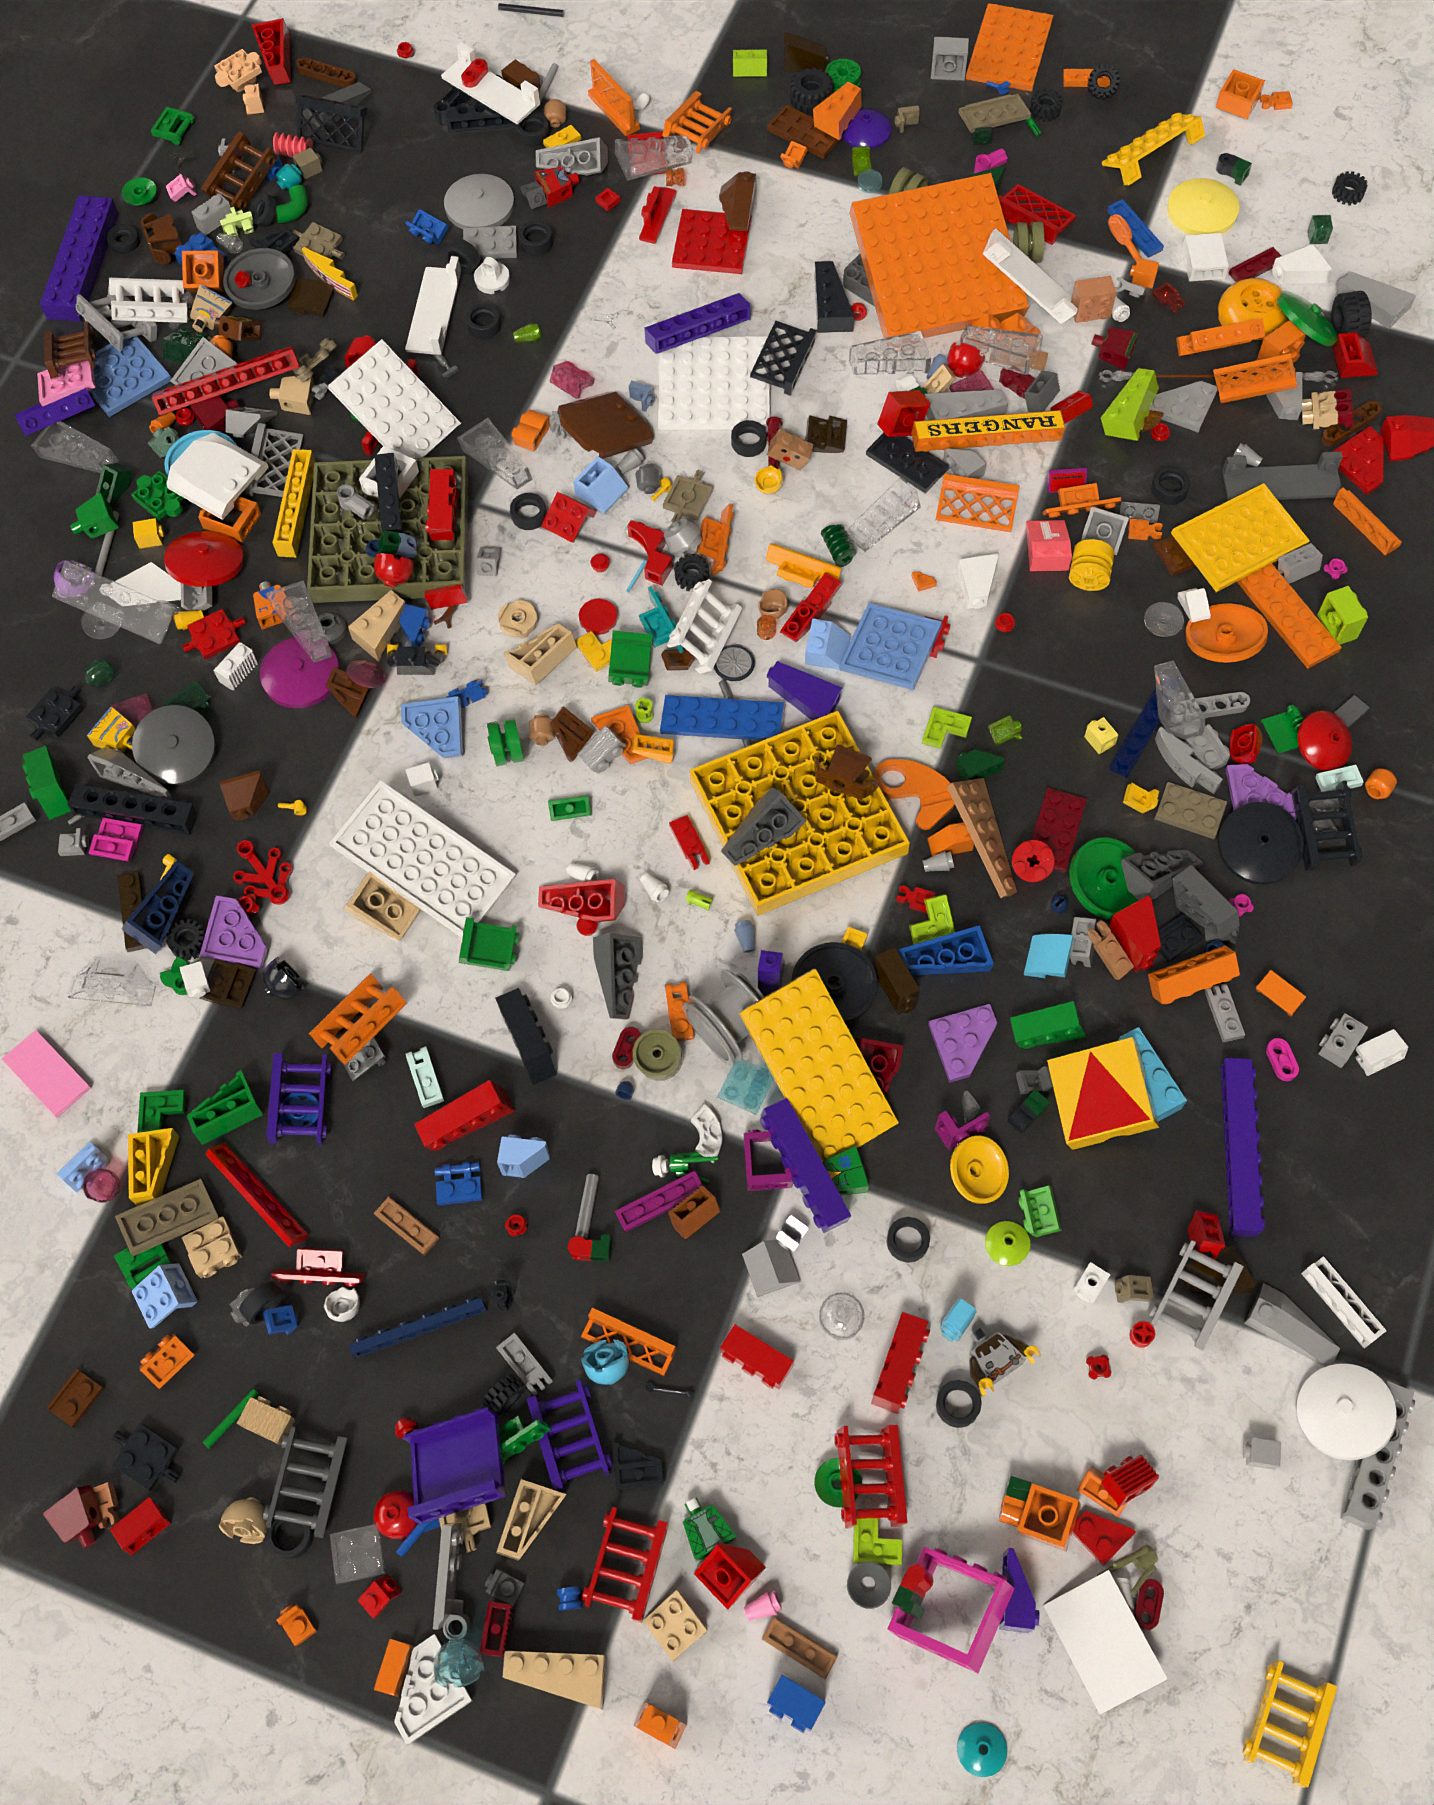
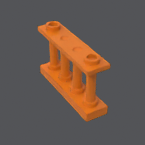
M695 91L665 120L662 136L668 139L672 134L678 133L698 143L695 153L699 154L708 147L709 143L725 126H729L732 116H730L732 108L729 107L722 114L702 104V101H700L702 93ZM701 111L717 120L713 121L697 112ZM693 118L709 126V128L707 129L689 119ZM681 126H686L702 135L698 136L682 128Z
M1263 318L1190 332V335L1177 337L1176 341L1179 356L1249 343L1251 340L1266 336Z
M370 973L309 1035L321 1048L330 1043L332 1045L330 1050L346 1065L407 1002L393 987L386 993L382 992L383 987ZM374 997L379 999L371 1008L366 1006ZM359 1012L362 1013L363 1016L355 1024L351 1022ZM346 1028L347 1031L339 1039L335 1037L339 1031Z

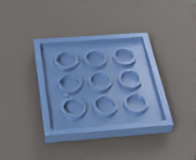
M135 336L123 340L122 351H118L113 345L109 344L95 352L97 357L95 368H93L95 388L89 391V393L105 413L111 417L169 383L171 376L141 340Z
M868 603L839 665L840 671L914 691L942 628V621Z

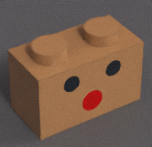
M779 429L770 441L767 455L797 470H801L811 457L813 444L785 430Z

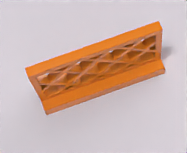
M592 59L590 66L593 88L588 90L590 99L625 136L640 130V124L634 118L633 99L595 59Z
M1291 353L1213 370L1221 403L1297 388L1296 371Z
M944 474L936 520L1011 532L1020 486ZM945 490L953 491L956 496L948 500L944 495ZM972 494L975 499L967 504L963 496ZM991 497L994 502L986 507L982 499ZM959 499L964 506L956 511L952 503ZM1004 500L1013 501L1012 506L1006 510L1000 503ZM978 502L983 509L975 514L971 506ZM997 505L1002 512L994 517L989 510ZM947 506L953 512L949 516L940 515L941 510ZM967 509L972 516L968 519H963L959 514ZM986 512L991 519L987 522H981L978 517ZM1005 515L1009 520V525H1000L997 520Z

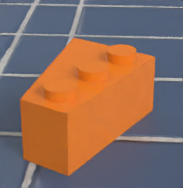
M847 82L813 108L814 127L840 140L843 131L848 128V123L851 119H854L862 106L861 88Z

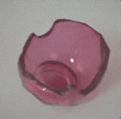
M96 1169L89 1172L83 1179L82 1189L88 1199L99 1203H106L115 1199L120 1192V1180L116 1173L111 1170Z

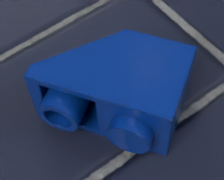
M405 604L399 619L401 629L411 647H420V645L424 644L425 633L431 627L432 619L429 616L428 609Z

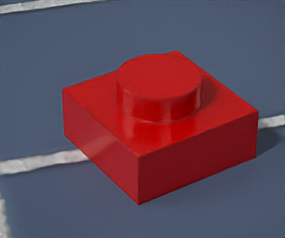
M609 188L595 197L596 203L607 211L620 203V196Z

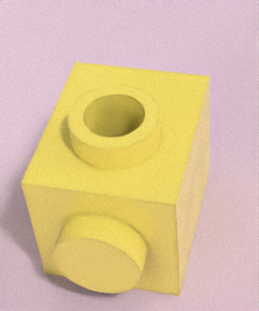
M1104 717L1098 721L1093 720L1087 725L1084 737L1098 754L1116 744L1118 734Z

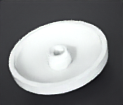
M1334 1364L1316 1371L1303 1384L1297 1399V1415L1304 1435L1314 1447L1331 1457L1342 1460L1367 1458L1380 1451L1389 1442L1394 1433L1397 1414L1393 1395L1381 1378L1361 1366Z

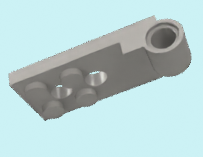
M461 1523L442 1525L433 1629L438 1630L443 1627L444 1635L451 1641H458L466 1637L472 1628L471 1619L463 1613L464 1600L455 1599L457 1570L461 1569L462 1564L459 1544H463L464 1529H461ZM454 1620H459L462 1623L463 1629L461 1633H456L452 1629Z

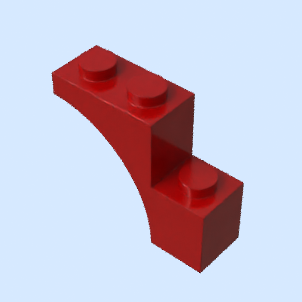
M630 520L627 525L628 537L640 543L648 555L644 568L645 579L663 586L673 569L672 557L661 553L666 545L664 533L659 529L648 527L642 522Z

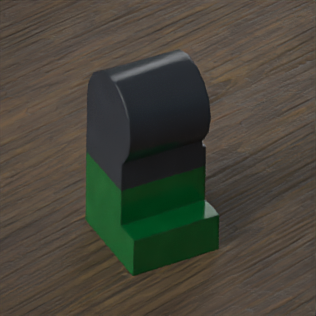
M1223 153L1218 158L1216 171L1221 175H1227L1235 179L1234 183L1241 186L1249 176L1252 163L1235 155Z
M1035 1089L1010 1116L1007 1122L1019 1133H1023L1048 1109L1050 1102Z

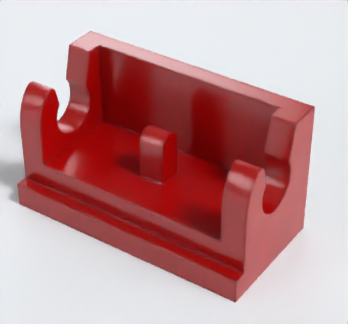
M1196 1210L1187 1228L1190 1242L1191 1240L1196 1242L1193 1249L1202 1254L1208 1251L1212 1252L1210 1258L1215 1260L1221 1248L1224 1249L1225 1247L1218 1215Z
M149 1497L110 1528V1531L122 1550L132 1556L169 1526L171 1522L160 1506L156 1505L152 1498Z

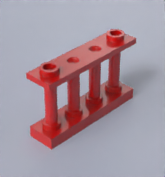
M898 1425L886 1426L881 1429L880 1435H849L848 1426H843L836 1430L834 1443L839 1453L843 1498L841 1519L845 1522V1529L856 1526L857 1519L888 1518L891 1527H901L907 1524ZM880 1444L883 1447L884 1456L882 1459L851 1460L850 1445ZM852 1469H883L886 1473L885 1483L853 1484ZM885 1493L888 1496L889 1505L887 1508H855L854 1494Z
M612 1507L611 1513L607 1512L605 1515L603 1526L606 1527L590 1586H585L582 1600H585L584 1605L588 1608H591L594 1600L628 1610L632 1614L631 1619L633 1621L642 1623L669 1525L668 1522L658 1520L657 1526L653 1525L650 1527L618 1518V1509ZM614 1527L648 1536L649 1540H653L651 1549L642 1551L611 1542L610 1539ZM607 1551L643 1561L642 1564L646 1565L644 1574L637 1576L603 1566ZM600 1576L635 1585L636 1589H639L637 1599H632L631 1601L597 1591Z

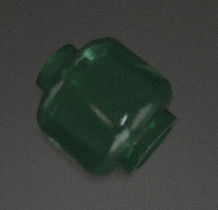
M95 659L85 667L84 673L86 677L84 679L91 687L95 685L102 688L114 678L113 672L115 669L106 659Z

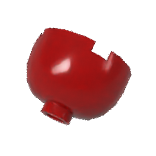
M956 342L953 343L947 355L948 366L953 371V374L959 378L975 375L983 366L985 355L983 354V357L979 355L980 350L972 345L961 342L960 346H955Z
M384 553L375 556L374 571L378 579L384 581L385 586L395 588L396 584H404L411 578L414 568L412 560L404 557L399 559L395 558L392 554Z
M393 1490L384 1494L377 1501L373 1520L376 1528L384 1536L390 1539H406L418 1524L408 1517V1507L414 1506V1494L405 1490Z

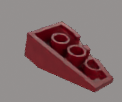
M854 1038L883 1095H885L890 1088L894 1075L897 1074L900 1068L903 1046L865 1038Z

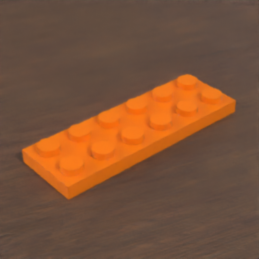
M1273 564L1237 581L1307 669L1340 652L1342 647Z

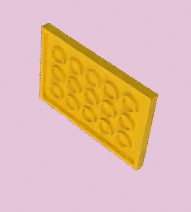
M1264 483L1174 528L1171 532L1216 592L1278 561L1279 557L1306 546L1310 542Z

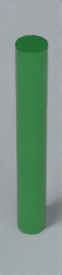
M253 1388L202 1443L210 1448L242 1414L250 1397L256 1399L260 1394Z

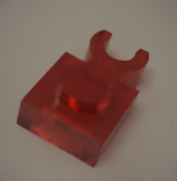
M1169 282L1164 283L1153 291V296L1164 306L1169 304L1173 312H1177L1178 305L1184 308L1185 300L1179 297V292Z

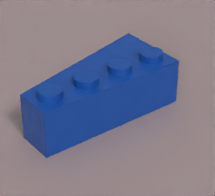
M980 925L898 950L911 975L990 972L994 966Z

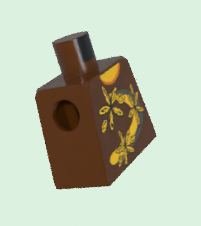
M221 316L215 319L214 325L219 329V334L239 341L261 339L262 321L239 316Z

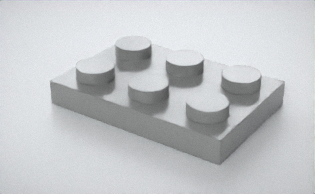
M516 226L463 228V240L474 246L480 255V260L486 257L493 259L517 258Z

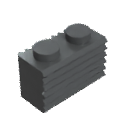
M1040 371L1041 373L1031 383L1032 385L1024 392L1028 412H1044L1060 391L1057 373Z

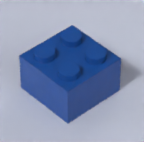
M781 1675L767 1705L770 1706L769 1712L781 1720L783 1716L792 1720L791 1726L804 1733L805 1730L809 1732L812 1730L826 1702L789 1678Z

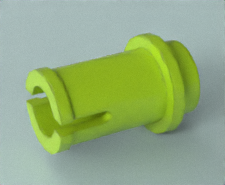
M695 889L693 891L689 890L685 899L688 905L694 904L709 911L713 898L699 894Z

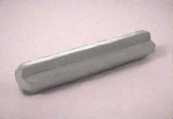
M587 1174L575 1233L576 1236L583 1237L585 1240L588 1238L599 1181L598 1175Z

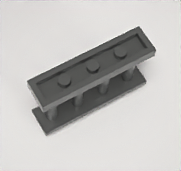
M291 1427L289 1434L285 1433L281 1448H285L272 1502L271 1505L266 1504L263 1519L267 1520V1528H271L273 1519L311 1526L310 1529H315L314 1537L323 1538L347 1438L338 1436L337 1442L329 1445L294 1438L296 1428ZM291 1448L329 1454L328 1457L332 1458L331 1466L321 1468L288 1461ZM285 1471L323 1478L322 1481H327L325 1490L316 1492L282 1485ZM279 1495L315 1501L317 1505H321L319 1515L309 1516L276 1509Z

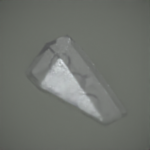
M1169 661L1155 665L1158 717L1166 732L1182 739L1203 734L1206 718L1175 662Z

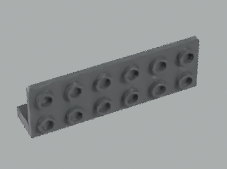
M1322 452L1318 464L1245 468L1247 464L1246 456L1227 457L1222 470L1227 501L1263 483L1277 500L1336 497L1341 489L1338 467L1343 458L1342 452Z

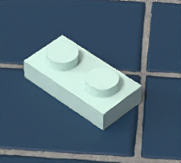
M1357 765L1318 773L1315 777L1321 792L1336 790V786L1342 781H1347V786L1350 789L1362 786L1364 783Z

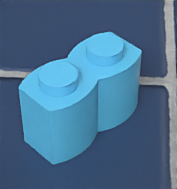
M958 1298L940 1326L942 1336L951 1342L953 1340L959 1341L977 1313L976 1309L963 1299Z

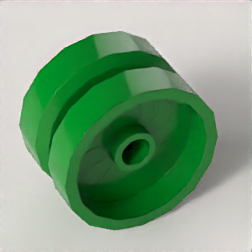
M515 717L504 720V733H501L500 724L497 721L487 723L491 755L493 754L496 767L507 764L506 752L508 751L514 763L524 761Z

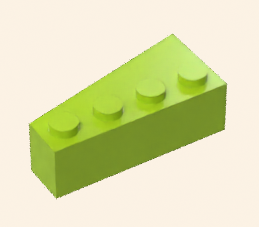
M1138 368L1101 417L1105 435L1138 441L1140 437L1139 432L1144 427V419L1148 417L1149 407L1153 404L1159 389L1154 370Z

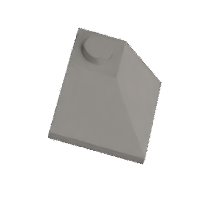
M251 407L227 409L226 433H233V437H244V434L254 432L257 429L258 423L265 424L275 417L277 411Z

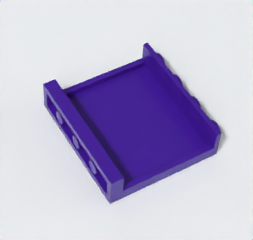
M488 1407L477 1408L475 1412L466 1415H456L454 1419L445 1422H435L433 1426L424 1429L418 1428L413 1430L412 1433L403 1435V1439L409 1442L411 1447L414 1506L408 1507V1517L418 1524L506 1497L499 1418Z

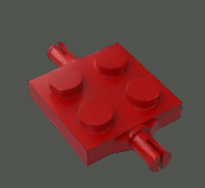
M223 609L187 625L192 641L181 646L185 653L197 648L206 660L237 645L240 640L236 635V628L246 623L243 617L231 622Z

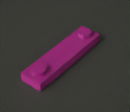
M693 1171L616 1210L615 1213L626 1233L675 1208L676 1205H679V1202L686 1200V1197H689L690 1194H693V1191L700 1189V1186L703 1185L696 1172Z

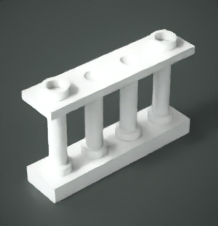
M109 278L110 295H116V301H111L112 320L187 323V303H180V298H184L183 280ZM123 296H135V301H124ZM142 296H151L154 298V302H143ZM161 297H172L173 303L161 302Z
M710 579L698 582L694 586V592L676 628L671 632L670 640L667 644L669 648L681 644L698 659L695 670L700 674L712 671L742 610V607L737 603L725 606L708 591L712 583ZM704 598L721 612L718 621L700 606ZM696 613L713 627L711 637L692 622ZM688 629L705 643L706 647L703 653L685 638Z

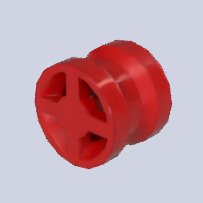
M1137 1322L1129 1333L1131 1343L1139 1348L1149 1346L1155 1338V1329L1149 1322Z

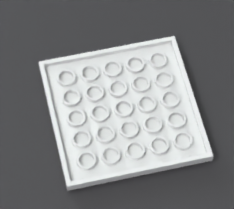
M768 336L701 337L661 352L658 430L733 429L736 424L745 420L759 422L765 429H768L766 420L770 418L769 384L750 377V373ZM769 355L763 357L765 362L769 361ZM765 368L756 371L759 374L767 373Z

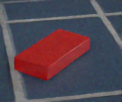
M462 584L426 590L424 593L431 610L468 603V597Z

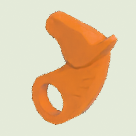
M890 759L878 764L873 772V776L878 781L885 798H920L921 809L917 814L915 822L922 830H930L944 816L951 812L955 806L947 789V786L951 783L940 773L928 766L911 760ZM888 771H897L904 776L905 782L900 787L890 788L882 783L881 776Z

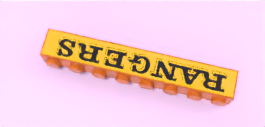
M1061 410L914 421L911 434L915 452H927L931 450H946L947 448L964 449L1007 444L1055 442L1062 440L1065 425Z

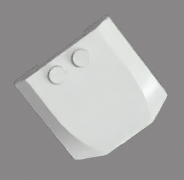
M211 433L193 441L171 465L167 487L223 520L234 508L233 502L253 480L258 481L268 469V464L215 433Z

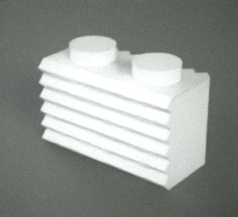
M239 642L213 671L221 684L231 690H235V687L242 682V679H245V676H248V673L255 668V665H258L252 649Z

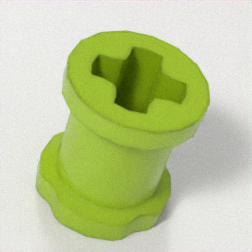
M640 698L636 701V718L641 723H649L654 717L653 704L650 699Z

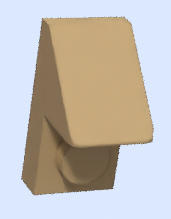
M942 364L921 388L924 387L928 392L927 394L950 392L948 387L956 377L947 365Z

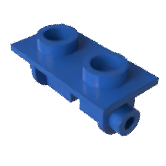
M477 680L466 684L467 688L459 690L457 688L448 692L449 696L446 698L458 696L461 699L462 709L469 705L466 698L469 697L471 702L475 703L484 699L488 693L485 687L482 689L480 687L483 681L477 682Z

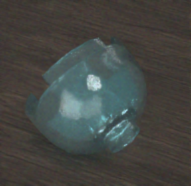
M459 1638L451 1639L441 1646L433 1662L436 1683L446 1688V1683L454 1684V1688L470 1685L480 1678L481 1670L484 1672V1663L479 1648L471 1641Z

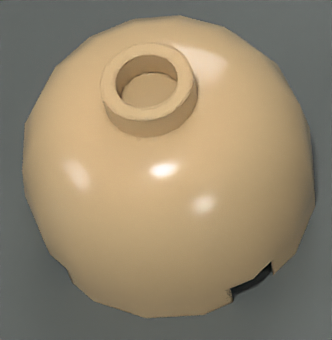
M251 1497L234 1501L224 1511L219 1528L232 1539L234 1534L242 1537L240 1542L250 1544L261 1543L265 1539L268 1530L266 1527L267 1520L263 1519L265 1507L260 1504L258 1499Z

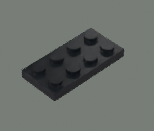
M883 432L866 450L868 457L925 494L949 469L947 463L928 451L915 452L914 443L905 436L888 437Z

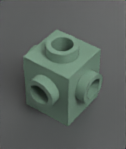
M160 427L153 433L154 437L148 444L161 458L166 456L170 447L179 439V434L173 428L166 427L162 429Z

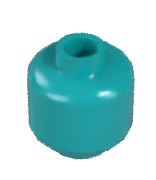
M285 164L276 173L278 179L276 183L283 190H289L292 186L299 185L302 182V173L294 164Z

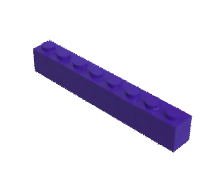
M1225 1058L1220 1066L1229 1236L1257 1237L1265 1228V1218L1261 1216L1264 1198L1260 1194L1259 1187L1262 1185V1173L1258 1171V1165L1261 1163V1153L1257 1151L1260 1132L1256 1130L1258 1109L1255 1108L1254 1101L1257 1099V1088L1253 1087L1256 1068L1252 1067V1059Z

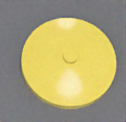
M1196 178L1182 182L1173 189L1167 204L1170 220L1177 228L1190 235L1225 233L1235 224L1240 209L1237 196L1228 186L1216 180Z

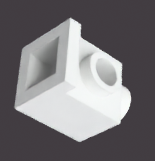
M1090 1262L1074 1291L1077 1292V1296L1082 1300L1094 1302L1110 1274ZM1088 1280H1091L1092 1282L1096 1283V1285L1090 1286L1088 1284Z

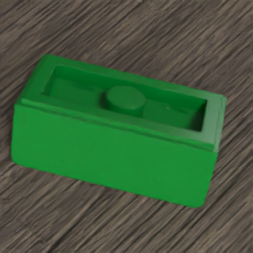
M589 795L548 800L551 821L591 816Z

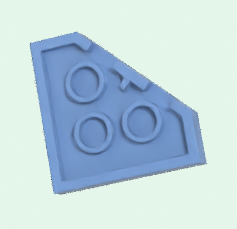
M458 696L401 704V721L404 726L441 757L463 756L461 699Z

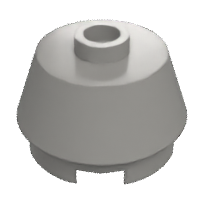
M683 518L673 522L667 528L664 538L668 551L673 553L675 557L685 556L683 552L689 548L694 550L702 541L700 535L702 534L698 526Z

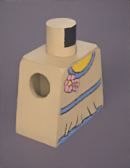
M200 284L190 314L191 319L195 320L192 325L193 328L198 332H202L205 326L214 330L216 328L214 325L215 319L226 316L230 311L232 302Z

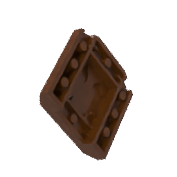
M616 391L602 393L558 406L557 413L561 417V426L584 450L588 452L594 450L599 453V457L602 459L652 444L654 437L650 426Z

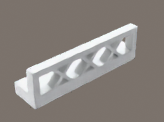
M1324 1256L1301 1273L1363 1348L1386 1332V1329ZM1321 1264L1328 1272V1279L1318 1268ZM1333 1285L1340 1286L1344 1290L1343 1297ZM1349 1304H1355L1359 1308V1315ZM1364 1322L1372 1323L1378 1332L1374 1334Z

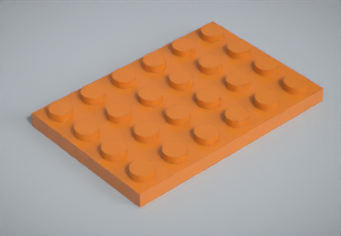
M988 3L966 73V80L982 83L990 81L996 84L1008 81L1010 83L1009 88L1032 92L1052 25L1053 15Z

